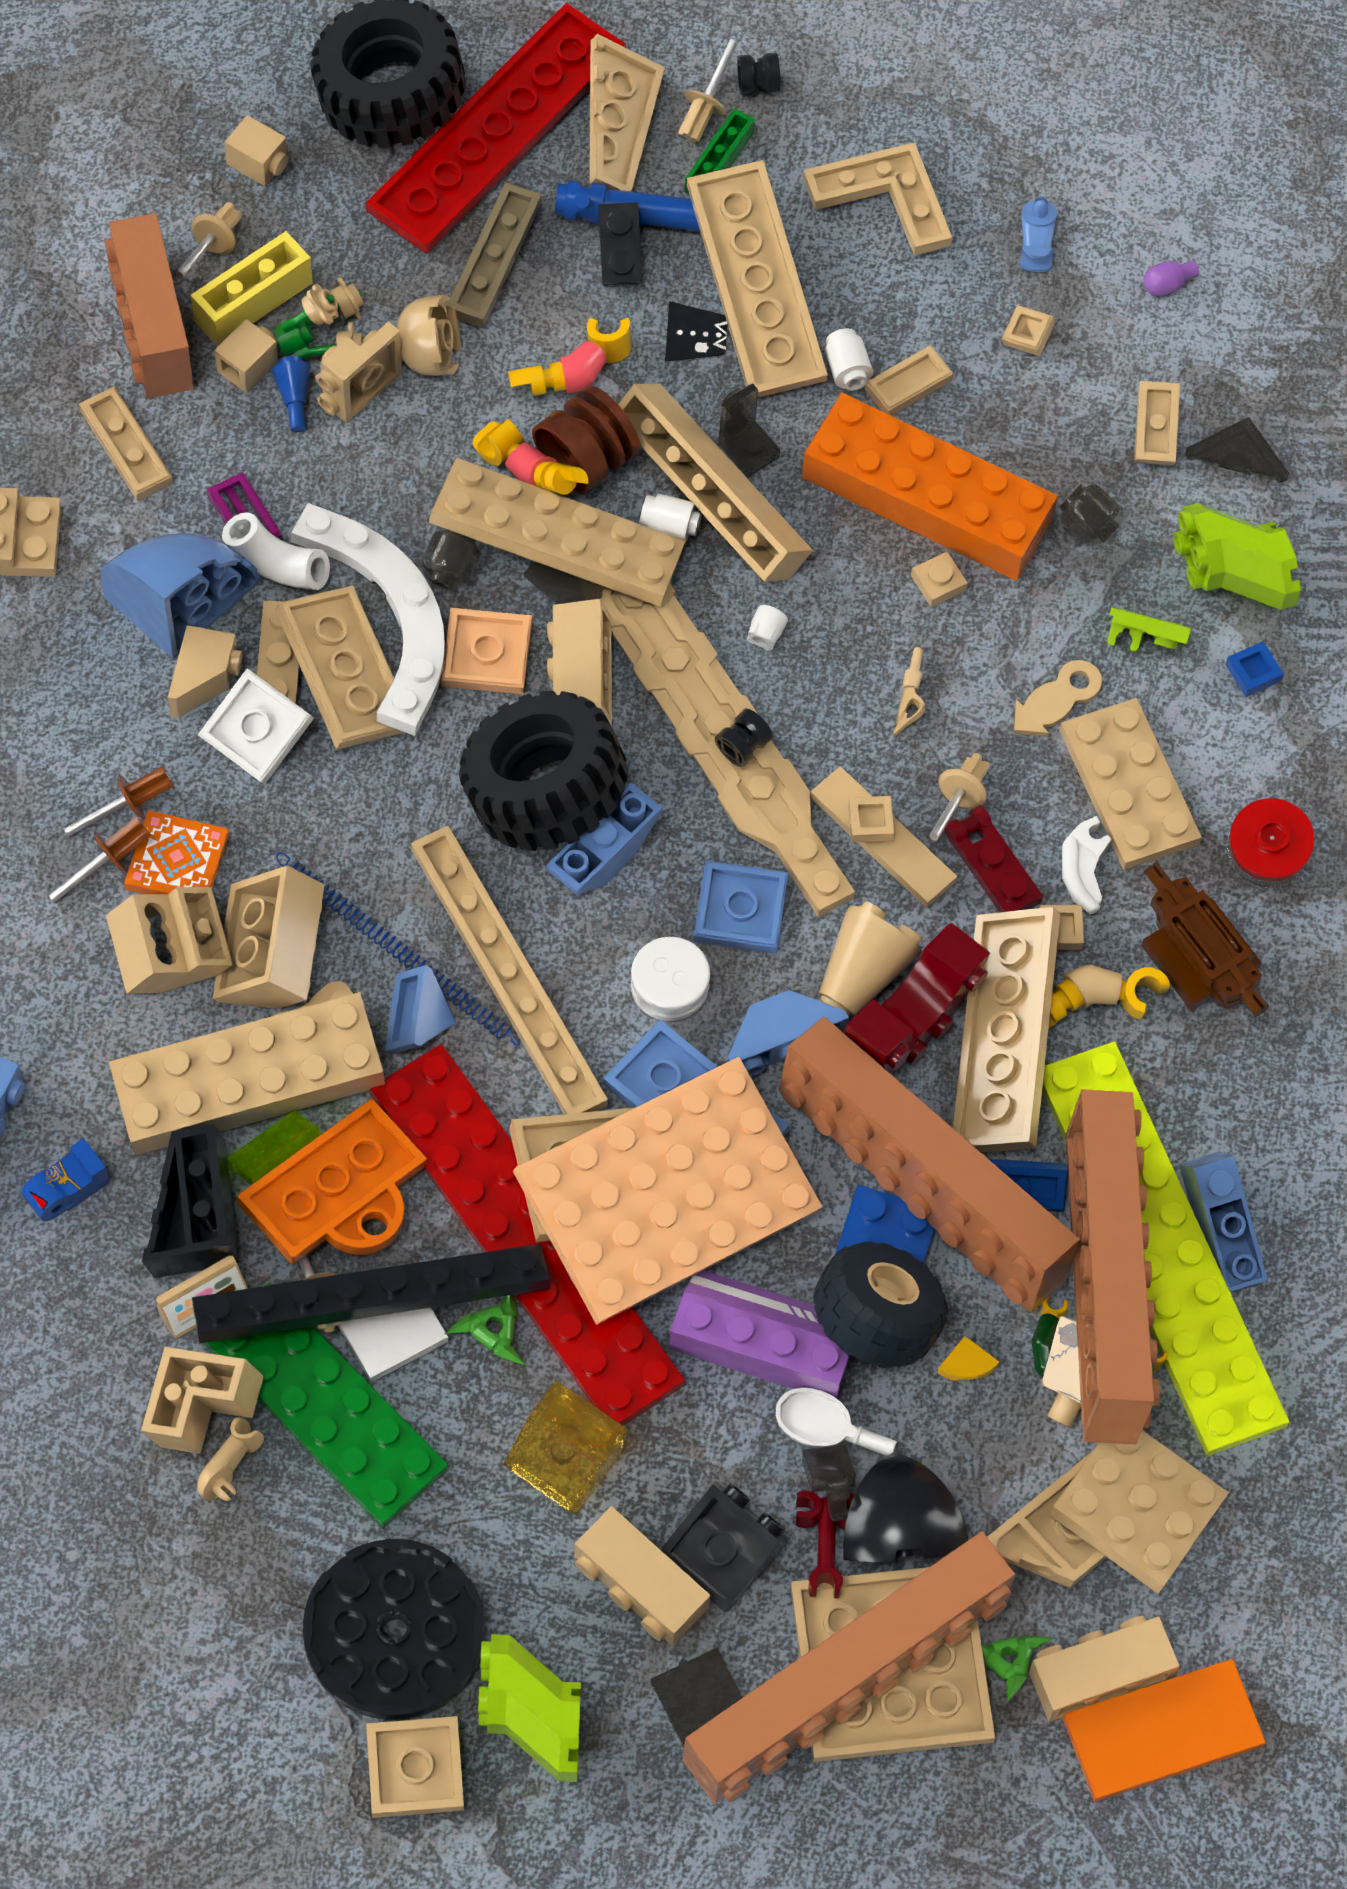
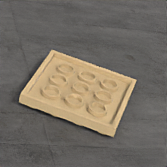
M929 1567L842 1576L843 1588L839 1599L834 1598V1589L828 1583L819 1584L816 1597H810L808 1593L809 1580L791 1582L790 1589L799 1658ZM978 1620L968 1626L971 1632L959 1643L952 1647L944 1643L932 1653L935 1657L925 1667L914 1673L909 1668L897 1676L898 1684L880 1698H876L872 1694L860 1702L861 1710L843 1724H839L835 1720L822 1730L825 1735L811 1746L813 1762L994 1743L995 1733Z

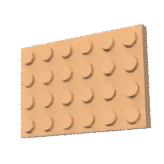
M740 1057L517 1166L513 1170L596 1325L809 1217L823 1208Z

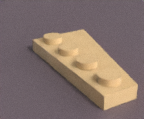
M599 34L591 40L589 185H592V183L604 184L607 189L631 192L665 67Z

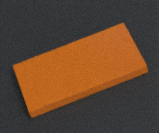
M1233 1659L1065 1713L1062 1717L1094 1803L1264 1747L1266 1743Z

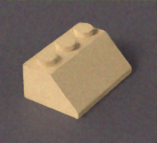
M288 865L231 884L223 931L233 965L216 976L213 1000L220 1003L275 1009L307 1000L311 985L310 977L317 945L316 938L319 918L322 912L325 884Z

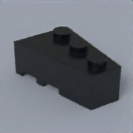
M215 1124L171 1131L160 1179L162 1187L157 1208L153 1209L151 1218L153 1226L148 1247L144 1248L142 1263L153 1278L206 1269L229 1255L233 1256L236 1262L239 1263L227 1148L224 1138Z

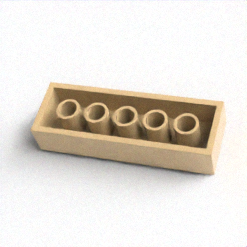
M360 992L109 1061L135 1156L168 1147L171 1131L215 1124L218 1131L222 1132L369 1091L370 1088L385 1084L383 1069Z

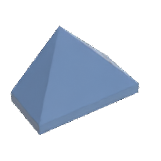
M426 965L396 974L385 1052L388 1054L419 1047L456 1023L432 968Z

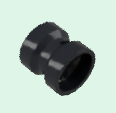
M765 53L762 58L757 59V62H755L751 55L738 56L737 72L741 95L753 94L757 86L768 93L780 92L781 78L777 53Z
M745 708L734 718L733 726L725 727L715 736V743L720 752L730 762L743 767L753 758V751L756 748L765 747L773 739V733L760 715L751 709Z

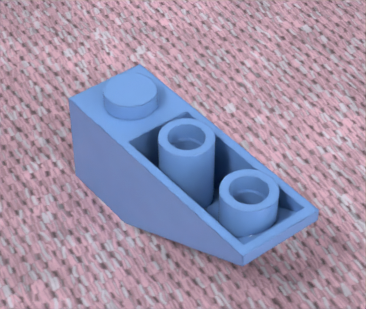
M1216 1152L1180 1163L1179 1166L1190 1206L1229 1291L1232 1292L1267 1281L1235 1157L1223 1152Z

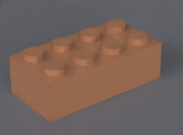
M153 213L109 222L111 238L104 239L108 258L109 274L116 292L115 298L119 317L122 318L124 326L123 333L127 351L130 352L132 360L131 367L135 385L143 384L146 399L194 390L189 347L157 214Z

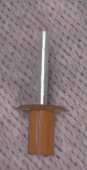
M161 766L131 784H128L119 773L117 781L123 796L64 828L68 837L127 804H129L132 811L138 817L145 819L140 805L174 786L165 767Z
M137 816L106 841L94 831V839L104 852L49 895L51 900L55 903L109 859L120 871L128 872L120 859L151 835L150 831Z

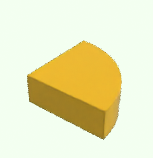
M964 1336L939 1366L937 1373L952 1381L982 1379L992 1374L999 1367L1000 1362Z

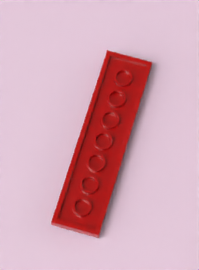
M565 3L366 202V212L427 254L590 89L591 40L599 34L625 48L626 43L568 3Z

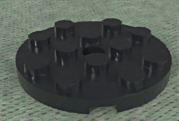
M386 1539L363 1544L348 1551L346 1556L336 1562L327 1572L324 1571L312 1588L303 1617V1639L306 1656L312 1672L321 1686L330 1696L348 1709L364 1716L385 1720L408 1719L424 1715L451 1700L465 1686L476 1669L481 1656V1644L484 1641V1615L480 1597L471 1579H468L464 1572L452 1562V1558L434 1547L404 1539ZM389 1619H400L407 1626V1630L401 1638L390 1641L381 1633V1627Z

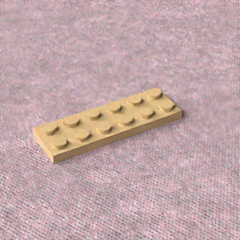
M764 160L687 178V188L750 400L827 381L828 374Z
M457 457L429 519L431 524L659 607L685 545V540L650 529L644 525Z
M1054 907L976 915L974 940L990 952L984 966L988 975L976 991H969L967 995L953 1129L980 1152L1036 1148L1060 913Z

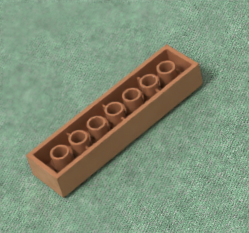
M823 1016L788 1046L779 1086V1092H781L784 1100L791 1107L799 1108L807 1115L820 1133L832 1137L841 1145L853 1162L862 1164L874 1174L878 1183L885 1190L893 1191L900 1197L914 1216L922 1220L926 1218L927 1222L939 1232L940 1237L947 1245L953 1248L956 1247L971 1260L973 1267L980 1274L989 1276L1001 1286L1005 1295L1012 1302L1021 1304L1032 1313L1066 1282L1080 1238L826 1017Z
M1081 1089L1065 1135L1071 1232L1080 1238L1073 1259L1083 1442L1137 1444L1143 1428H1149L1152 1406H1158L1160 1399V1382L1158 1379H1153L1152 1366L1154 1367L1157 1361V1341L1150 1339L1149 1327H1152L1154 1322L1155 1307L1153 1300H1147V1288L1150 1287L1152 1279V1265L1150 1261H1145L1144 1249H1147L1149 1243V1225L1142 1222L1141 1211L1145 1210L1147 1191L1145 1185L1139 1184V1173H1142L1144 1165L1143 1147H1137L1136 1136H1139L1141 1130V1111L1134 1110L1133 1092Z
M983 1531L979 1532L685 1738L682 1761L714 1805L724 1798L728 1802L736 1800L751 1787L748 1781L759 1773L763 1772L765 1776H769L776 1772L788 1761L785 1756L799 1745L803 1750L808 1749L825 1735L822 1730L835 1720L839 1724L845 1723L861 1710L862 1707L859 1703L872 1694L876 1698L882 1697L898 1684L896 1677L909 1668L913 1673L919 1671L933 1660L935 1655L932 1652L944 1643H947L949 1647L956 1645L971 1632L968 1626L981 1617L985 1621H989L1007 1607L1005 1600L1012 1593L1010 1589L1015 1577L1014 1571Z

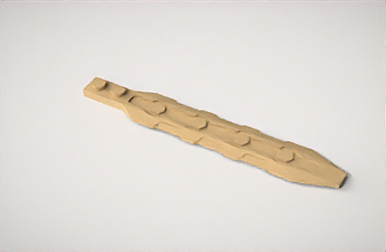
M579 577L582 595L585 600H602L611 616V633L634 666L632 671L645 691L652 693L676 729L675 736L689 757L695 758L719 794L717 796L718 801L738 831L776 853L818 918L854 899V889L811 826L810 790L789 759L782 757L772 740L765 747L756 748L753 751V758L743 767L730 762L716 746L715 736L725 727L733 726L734 718L743 709H751L754 712L756 710L746 695L739 693L717 660L718 654L705 634L698 632L674 596L676 591L669 583L659 607Z

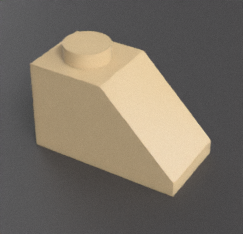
M186 626L168 694L171 717L179 718L229 689L232 674L239 675L243 659V651L237 650L235 634Z

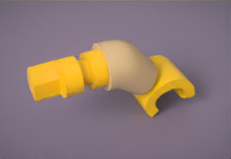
M1091 964L1080 966L1063 975L1064 981L1056 986L1057 992H1052L1049 1028L1067 1016L1066 1010L1068 1009L1073 1012L1079 1007L1088 1008L1092 1004L1117 1005L1118 1000H1121L1125 1011L1129 1015L1141 1020L1145 1013L1146 1004L1137 999L1135 988L1147 986L1156 994L1167 993L1170 988L1169 979L1162 971L1153 967L1138 969L1131 974L1128 980H1123L1122 974Z

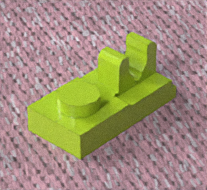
M1112 606L1109 615L1113 616L1107 642L1109 645L1114 646L1117 635L1123 632L1125 628H1128L1130 630L1129 634L1132 637L1131 651L1138 650L1143 632L1155 636L1154 644L1177 650L1179 642L1187 644L1192 627Z

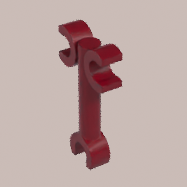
M803 1490L797 1492L796 1507H806L811 1509V1511H797L795 1526L811 1528L818 1524L817 1568L809 1576L808 1593L810 1597H816L817 1586L821 1583L832 1585L834 1598L839 1599L842 1594L843 1577L835 1569L836 1525L840 1529L845 1530L848 1514L844 1511L849 1510L855 1495L854 1493L842 1494L837 1499L829 1496L820 1499L816 1493Z

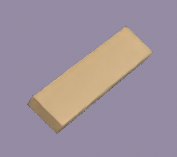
M841 766L810 791V799L850 836L849 798L872 797ZM893 816V841L857 843L921 904L928 908L957 882L958 876Z

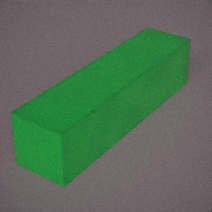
M735 108L732 110L686 176L685 193L689 194L687 178L731 167L754 134V118Z

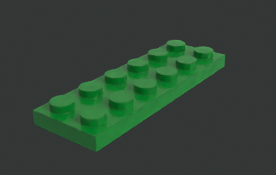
M313 1326L204 1343L213 1354L246 1359L264 1376L257 1400L382 1529L449 1470L448 1464Z

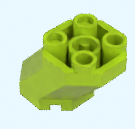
M1200 503L1182 507V511L1178 513L1180 531L1173 533V541L1177 554L1179 556L1184 555L1188 565L1186 569L1187 579L1193 590L1202 588L1205 591L1224 588L1279 610L1297 605L1301 593L1300 579L1296 581L1291 579V570L1298 569L1297 558L1285 529L1282 527L1276 528L1277 524L1273 521L1256 525Z
M491 1634V1641H482L481 1681H488L489 1683L488 1686H479V1726H487V1733L506 1734L558 1781L577 1782L581 1682H562L510 1635Z

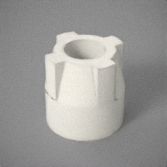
M760 605L751 621L747 641L767 651H771L777 639L781 636L788 618L783 612L774 607Z

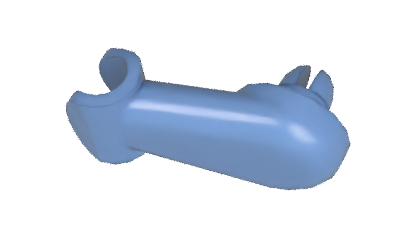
M1039 196L1035 200L1028 202L1022 210L1024 246H1022L1020 267L1033 272H1047L1052 268L1054 248H1051L1057 220V210L1045 197Z

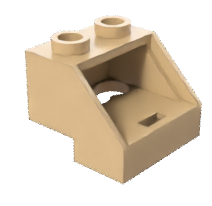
M176 887L169 894H132L106 915L126 994L163 993L218 976L233 965L211 887ZM161 915V929L167 937L166 948L172 955V963L170 965L164 964L156 956V942L150 935L151 924L148 920L149 918Z

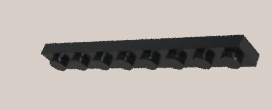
M541 1244L197 1296L192 1297V1306L200 1344L549 1289V1276Z

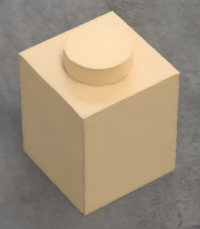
M248 115L224 142L227 165L263 186H266L274 175L279 176L286 168L289 160L286 137Z
M245 319L214 350L217 372L245 393H248L278 363L275 336L263 326L257 327L248 319Z

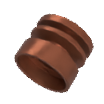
M587 385L576 394V397H572L564 404V411L555 410L532 428V437L536 449L546 456L556 459L560 464L579 467L587 473L588 484L577 482L576 487L573 489L578 494H586L608 476V469H618L625 463V460L628 461L640 451V442L636 430L628 416L618 403L596 386Z

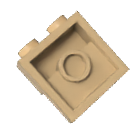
M389 321L378 331L373 330L368 333L363 339L361 346L348 337L339 346H332L325 352L320 362L321 372L315 376V379L322 389V393L317 397V401L326 413L332 416L336 414L347 423L402 374L400 330Z
M0 488V575L56 577L61 518L60 498L19 496L18 488Z

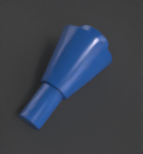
M297 356L281 358L278 364L271 368L284 404L288 408L290 430L292 432H302L307 429L304 405L306 404L311 365L308 362L302 361V358Z

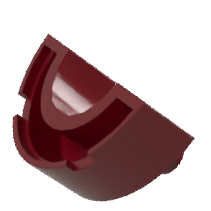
M950 922L924 948L920 959L896 991L882 1004L872 999L846 1025L844 1034L889 1073L899 1069L907 1062L914 1066L927 1051L928 1045L926 1044L932 1037L940 1040L949 1031L954 1022L950 1017L968 992L976 991L988 975L984 966L990 952Z

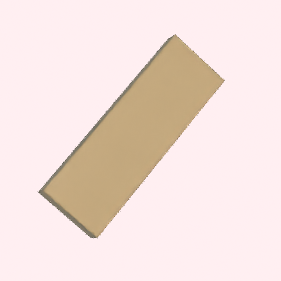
M115 386L79 403L82 415L137 502L173 484L171 474Z

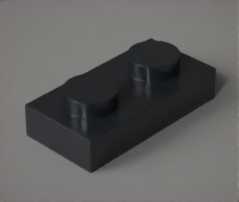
M638 202L598 204L602 286L642 284Z

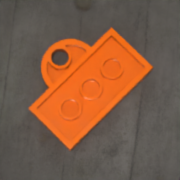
M371 1098L237 1195V1204L292 1265L324 1241L345 1253L354 1255L372 1254L389 1246L398 1236L404 1217V1202L398 1187L421 1171L427 1162V1158ZM377 1219L385 1224L386 1230L379 1235H370L363 1230L362 1224L367 1220Z

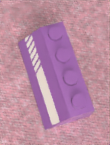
M705 1270L692 1276L689 1280L670 1330V1350L793 1389L813 1388L834 1396L836 1399L838 1398L851 1358L850 1354L847 1355L839 1349V1346L824 1333V1328L819 1324L816 1316L815 1305Z

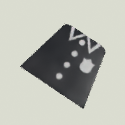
M669 301L665 362L724 355L727 335L725 315Z

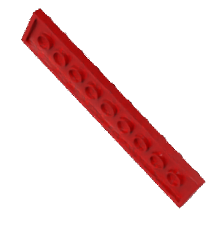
M442 1044L384 1078V1085L370 1088V1095L427 1158L423 1169L482 1252L541 1244L549 1276V1289L515 1294L514 1296L612 1433L685 1386L684 1377L633 1307L596 1325L552 1242H536L525 1193L513 1173L518 1164L512 1140Z

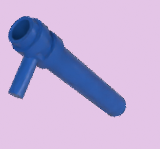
M568 180V184L558 183L555 214L564 215L565 220L576 221L577 217L588 218V222L599 223L598 204L638 202L639 224L700 231L691 198L607 189L604 184L592 183L591 187L580 186V182Z

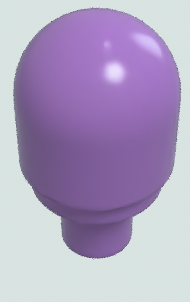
M1168 260L1154 265L1145 273L1144 286L1154 296H1165L1179 291L1181 287L1185 286L1186 279L1199 275L1197 263L1195 260L1179 265L1176 260L1172 262Z

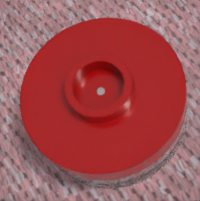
M1265 798L1254 801L1245 806L1233 821L1227 844L1229 860L1235 871L1243 879L1254 885L1266 888L1287 885L1296 880L1306 869L1314 847V831L1306 814L1296 805L1277 798Z

